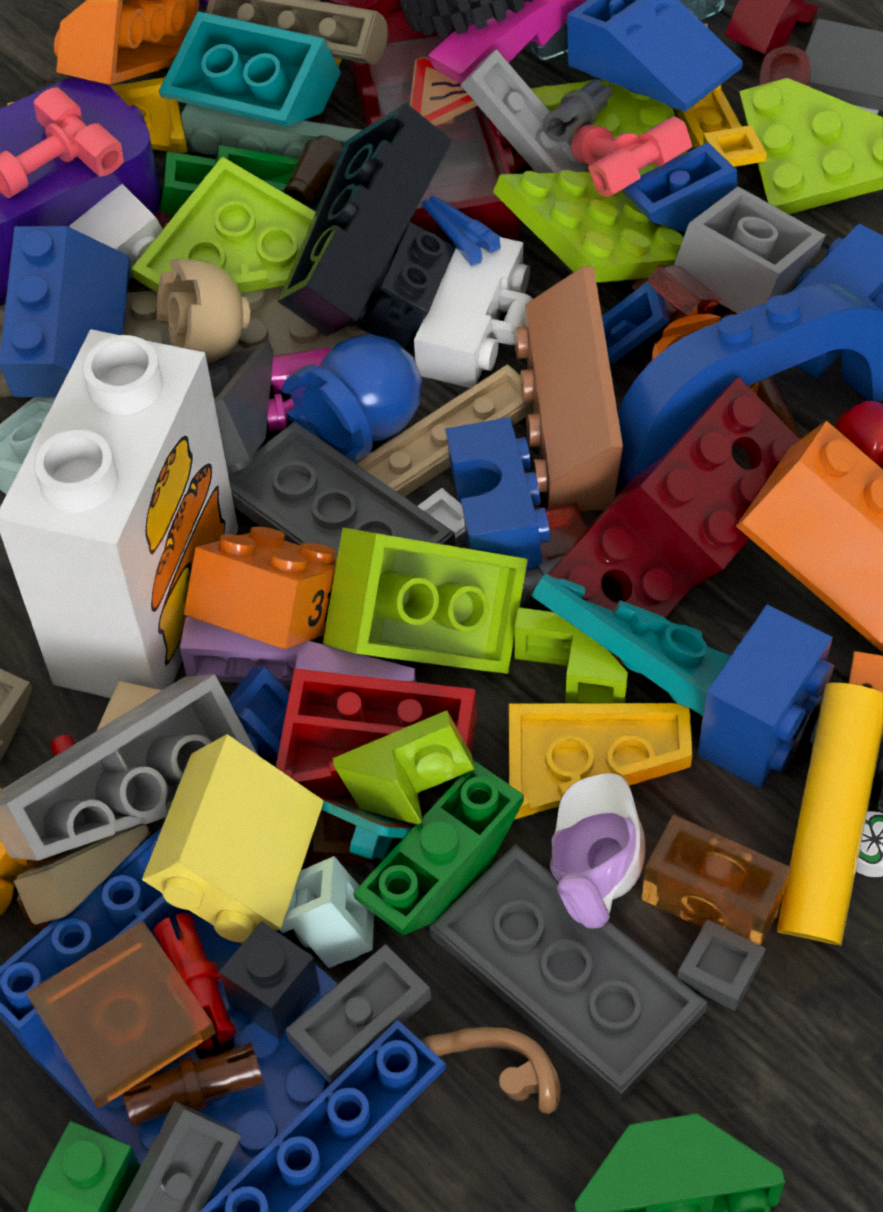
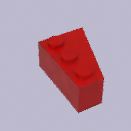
M294 668L276 768L313 794L326 798L349 795V790L334 767L333 758L446 710L472 755L478 718L475 689Z

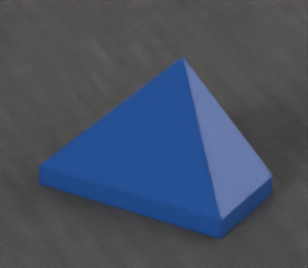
M651 278L602 316L610 366L670 322L660 283L654 278Z

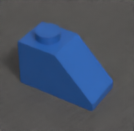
M707 142L641 175L638 181L623 189V193L650 221L686 233L687 227L692 220L737 187V169Z

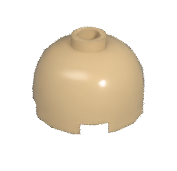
M171 259L170 264L173 272H162L157 294V321L168 322L171 344L166 345L205 352L207 365L212 364L231 353L241 336L242 329L248 327L250 321L249 302L246 297H241L239 287L228 271L208 261L196 259Z

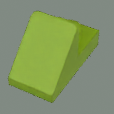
M447 710L333 758L336 771L360 809L413 824L423 823L418 798L419 792L474 770L472 755Z

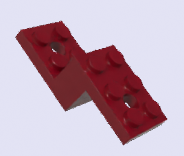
M737 377L721 391L662 458L635 476L550 569L547 575L584 586L585 594L582 598L583 600L614 611L618 603L609 600L605 596L601 587V581L603 576L613 577L621 585L623 592L621 601L666 618L690 588L722 571L749 540V537L738 529L736 525L788 449L800 439ZM732 445L741 446L747 451L751 461L749 470L740 467L734 461ZM610 652L622 666H625L619 657Z

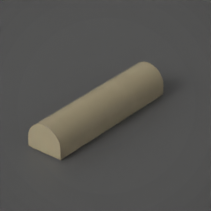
M209 0L205 12L324 38L333 57L368 64H375L381 59L388 39L387 23L379 12L314 0Z

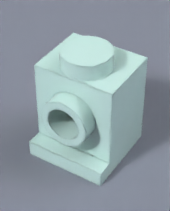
M333 856L300 871L282 927L279 930L285 933L294 929L300 943L306 948H311L325 965L330 968L342 962L351 961L372 950L374 913L354 899L353 893L359 885Z

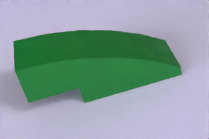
M222 145L218 147L216 159L167 151L161 177L159 215L174 216L221 157L226 158L283 193L298 158Z

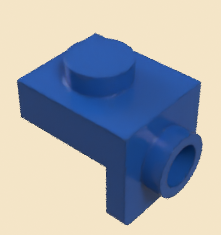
M265 666L252 668L228 699L258 756L263 759H272L278 757L279 737L282 735L290 692Z

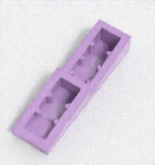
M187 615L185 617L180 652L187 677L215 674L219 682L241 683L252 668L265 666L282 685L290 686L294 668L416 682L415 668L351 653L311 641L285 650Z

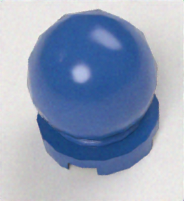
M367 334L354 336L337 343L323 358L319 366L312 364L297 370L286 378L282 386V393H291L295 406L287 412L291 423L297 422L357 464L368 456L372 449V442L382 441L400 433L412 420L420 405L422 378L413 357L400 344L392 339Z

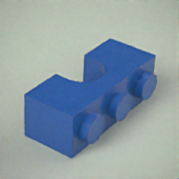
M510 417L445 428L451 472L458 502L462 504L468 548L528 559L526 569L539 567L538 564H543L540 543L550 542V531L545 508L534 509V506L540 505L541 502L535 472L525 473L526 470H531L526 437H515Z

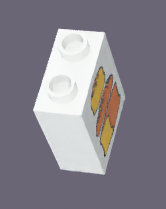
M90 329L0 507V535L53 685L111 698L119 680L159 690H164L173 684L182 662L180 644L186 617L184 610L195 547L220 541L221 535H236L238 525L205 352L146 341L136 336L116 335Z

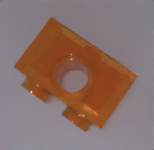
M673 815L646 864L642 900L703 928L708 919L762 946L781 909L792 868Z

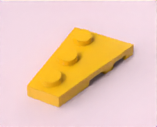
M678 703L509 704V785L524 794V802L515 819L558 807L565 792L573 784L591 776L606 773L622 776L628 785H633L691 767L690 708Z

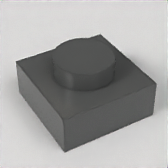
M707 919L678 970L677 978L690 989L736 1011L763 961L766 948Z

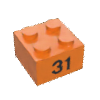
M252 527L250 533L243 535H221L220 541L195 547L184 615L285 650L321 637L325 633L337 557H334L335 550L317 543L297 545L285 541V534L283 532L267 527Z

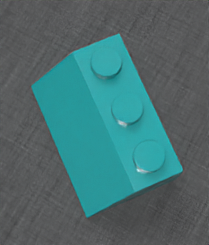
M197 12L161 85L159 94L162 98L289 127L323 112L341 72L324 38Z

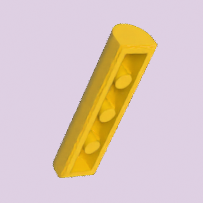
M827 683L825 685L777 926L778 933L842 946L883 731V693L878 690L848 683Z

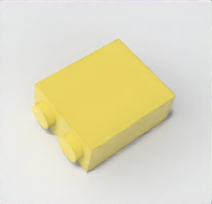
M226 734L190 755L142 880L163 893L164 899L171 905L190 910L212 924L215 931L227 940L243 944L261 921L277 931L282 927L324 800Z

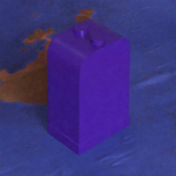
M72 77L0 109V153L8 151L16 157L47 138L45 127L37 121L33 102L44 91L51 88H59L80 106L82 121L87 126L99 123L121 142L124 158L123 164L109 175L99 177L78 157H75L69 163L57 157L27 175L28 188L11 198H6L0 193V305L6 303L14 226H70L121 184L158 221L162 216L159 215L161 191L150 133L144 117L135 105L128 106L108 84Z

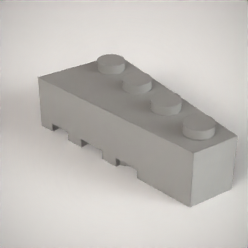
M208 674L181 678L0 790V840L10 858L41 860L114 835L115 832L167 817L190 755L226 734L257 754L216 675Z

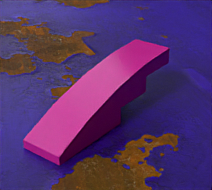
M587 0L523 1L524 9L517 13L511 10L506 11L508 18L497 22L495 18L486 20L488 27L477 30L476 24L469 25L467 33L457 34L455 30L428 57L435 70L461 84L482 60L496 49L509 63L530 40L543 47L567 22V14Z

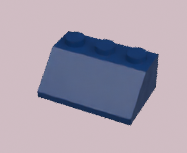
M14 226L0 349V368L13 397H56L90 329L124 335L131 263L129 255L68 226Z

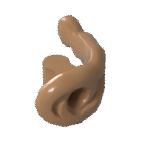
M477 1027L431 1035L420 1040L438 1057L449 1053L479 1048L506 1049L519 1053L529 1061L518 1068L508 1067L503 1070L499 1078L502 1090L515 1101H523L530 1094L539 1093L538 1109L543 1113L550 1114L559 1105L561 1084L558 1073L543 1048L535 1040L523 1033L508 1028Z

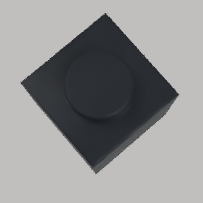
M262 921L219 971L228 1004L278 1040L286 1033V1028L297 1020L320 991L314 957Z

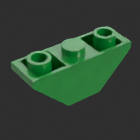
M476 761L473 762L474 770L460 776L422 818L423 823L416 824L353 893L356 901L402 935L434 923L487 872L524 802V794Z
M691 1114L630 1124L575 1202L574 1212H770L771 1206H777L785 1180L781 1168L699 1114Z

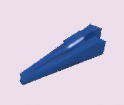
M431 195L429 201L427 199L423 200L422 206L470 266L481 263L483 257L480 248H484L490 254L500 249L499 235L477 219L468 217L435 195Z

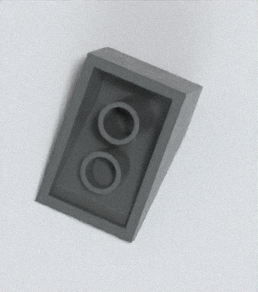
M269 341L227 355L208 365L228 474L237 472L253 462L252 456L266 438L273 349Z

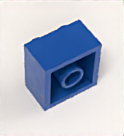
M766 605L706 693L698 756L762 789L773 770L782 774L791 762L790 752L795 742V736L816 703L820 700L822 701L823 696L821 694L832 676L834 665L827 662L833 637Z

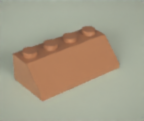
M594 266L581 267L525 304L524 326L515 327L517 359L526 358L527 369L521 370L520 374L522 401L532 402L533 414H527L526 417L527 440L529 447L538 446L540 458L533 459L532 470L536 474L539 492H544L547 513L605 510L615 498L623 444Z

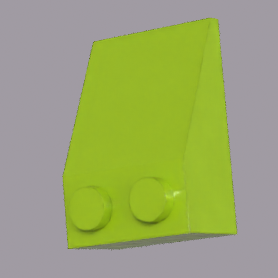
M342 527L323 644L361 655L508 674L515 636V621L518 607H520L528 559Z

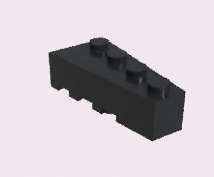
M406 102L346 140L278 302L326 337L347 326H355L366 313L368 299L453 140Z

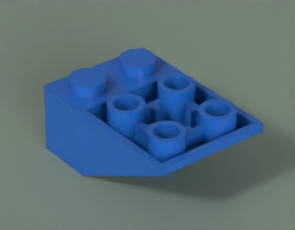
M587 0L567 14L569 67L585 72L593 78L603 79L626 88L632 93L641 94L665 103L673 109H680L686 112L738 72L743 66V61L679 0Z

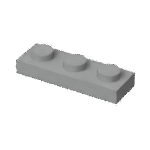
M497 49L485 57L460 84L535 172L560 173L562 170L585 172L588 169V165L581 164L574 158L571 151L572 137L564 142H555L545 134L546 131L555 125V122H553L550 126L543 128V119L550 111Z

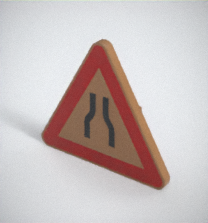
M420 57L416 59L410 106L433 125L455 123L454 117L478 106L461 87L459 82L435 70L429 58Z

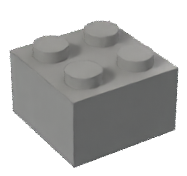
M736 187L689 223L670 275L686 283L692 291L706 295L739 314L767 302L774 296L792 292L804 271L809 267H813L826 235L744 189Z

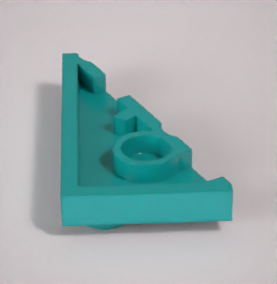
M547 574L540 579L531 595L533 598L615 654L628 669L643 674L669 692L671 698L678 704L691 708L703 716L706 693L732 655L707 647L706 642L702 638V631L695 628L672 623L663 616L621 600L614 611L583 600L582 598L585 594L584 586L565 579H556Z

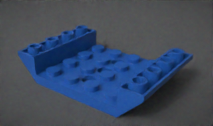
M162 827L132 852L70 914L55 919L0 966V1019L32 1059L108 1137L132 1146L140 1166L152 1143L158 1137L167 1115L133 1127L123 1097L125 1096H123L121 1089L122 1084L131 1083L129 1077L121 1078L120 1087H108L105 1079L100 1078L98 1084L88 1081L82 1071L77 1073L60 1047L53 1026V1015L57 1014L54 1006L57 994H66L63 983L67 978L73 975L75 978L80 979L83 976L80 967L91 961L94 968L102 966L101 957L113 955L116 964H122L124 955L136 957L140 967L145 962L155 967L158 977L163 976L168 984L171 972L160 943L155 937L154 928L159 922L169 917L177 939L181 940L178 934L179 925L176 920V914L187 913L193 916L207 960L215 962L218 971L221 970L242 945L239 942H233L220 936L212 924L190 910L171 905L164 899L163 893L142 880ZM279 930L276 931V932H278L279 934H281L282 936H284L285 938H287L281 931H279ZM316 963L320 991L300 1016L338 985ZM220 980L217 987L229 1018L236 1029L235 1035L229 1041L233 1043V1049L252 1042L264 1084L236 1091L206 1102L207 1109L198 1111L231 1126L241 1135L207 1203L200 1212H303L446 1069V1063L401 1022L396 1020L332 1084H329L291 1044L287 1033L278 1040L228 1004L222 980ZM173 998L179 1024L178 1037H173L175 1048L170 1057L164 1055L160 1057L162 1067L154 1074L148 1069L140 1072L142 1079L180 1067L179 1060L191 1056L194 1062L200 1060L198 1058L200 1049L196 1048L194 1044L193 1034L181 1000ZM117 1000L106 1004L94 1014L89 1025L90 1034L100 1041L116 1042L127 1038L139 1028L143 1021L144 1010L139 1004L130 1000ZM208 1021L212 1032L210 1035L211 1039L217 1038L212 1022Z

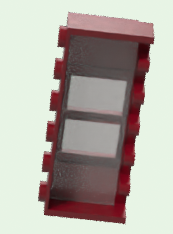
M403 11L391 12L383 16L387 23L388 39L381 59L375 64L348 60L366 127L405 102L410 105L416 59L420 57L429 58L428 55L453 33L455 28L451 30L448 36H438L437 31L429 36L424 35L422 30L419 32L412 30V27L407 24ZM479 106L454 117L455 123L437 125L436 127L453 141L410 222L428 232L434 233L440 239L454 246L422 206L423 200L427 199L429 201V197L435 195L468 217L477 219L493 230L499 237L506 239L519 238V218L493 193L501 174H515L511 149L502 148L504 135Z

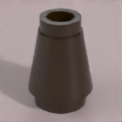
M325 135L307 141L304 144L288 184L284 188V193L309 207L311 203L324 193L343 146L337 140Z

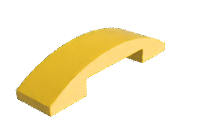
M721 85L686 112L675 109L678 118L686 125L693 149L709 142L733 167L766 161L767 152L751 125L741 126L721 90Z

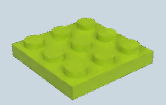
M562 170L560 173H537L526 171L524 174H501L499 176L493 193L573 272L581 267L594 266L596 283L672 276L670 274L684 237L671 228L650 221L623 193V190L609 198L600 195L594 187L590 172Z

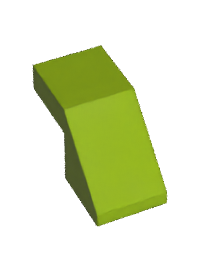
M518 607L514 627L515 659L568 666L565 703H625L628 672L605 647L555 612Z

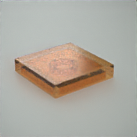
M144 921L26 993L34 1010L97 1109L215 1034L212 1021Z

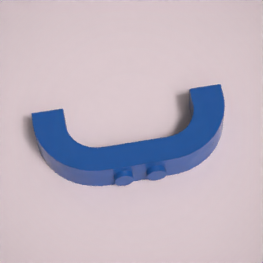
M816 284L784 295L774 296L763 304L736 315L726 316L719 322L678 340L661 352L639 374L617 411L623 444L617 484L623 490L635 476L662 458L721 391L737 377L749 386L821 354L841 349L842 380L868 401H882L883 309L867 296L851 287L840 284Z

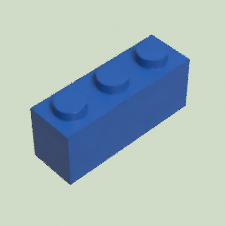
M859 223L844 239L837 238L831 244L824 260L815 269L809 267L804 271L794 290L816 284H840L858 290L883 309V235ZM841 349L826 352L795 365V367L818 379L841 355Z

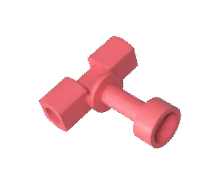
M59 88L48 89L41 93L33 102L37 121L45 127L47 138L16 157L8 151L0 153V193L6 198H11L28 188L27 175L57 157L66 163L78 157L99 177L109 175L124 162L121 142L99 123L87 126L82 121L80 106Z
M677 117L666 119L641 134L640 137L636 134L624 133L614 139L613 134L607 128L584 125L576 131L571 142V151L574 158L579 163L589 166L588 169L596 191L607 198L638 181L641 178L638 170L652 163L662 166L692 148L686 125Z

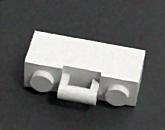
M500 237V249L490 254L484 248H480L483 259L481 263L473 266L469 265L457 248L455 249L430 311L421 323L414 339L415 363L422 377L471 388L477 384L483 369L492 370L497 358L499 343L515 345V327L524 326L525 304L533 300L529 295L525 294L530 276V266L523 264V242ZM507 312L504 321H500L501 314Z

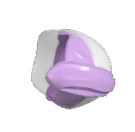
M612 773L595 775L580 780L565 792L559 805L556 830L552 837V858L550 862L551 872L559 882L557 891L571 917L588 929L601 928L610 918L609 913L612 900L623 896L635 885L641 874L645 859V836L631 789L622 776Z

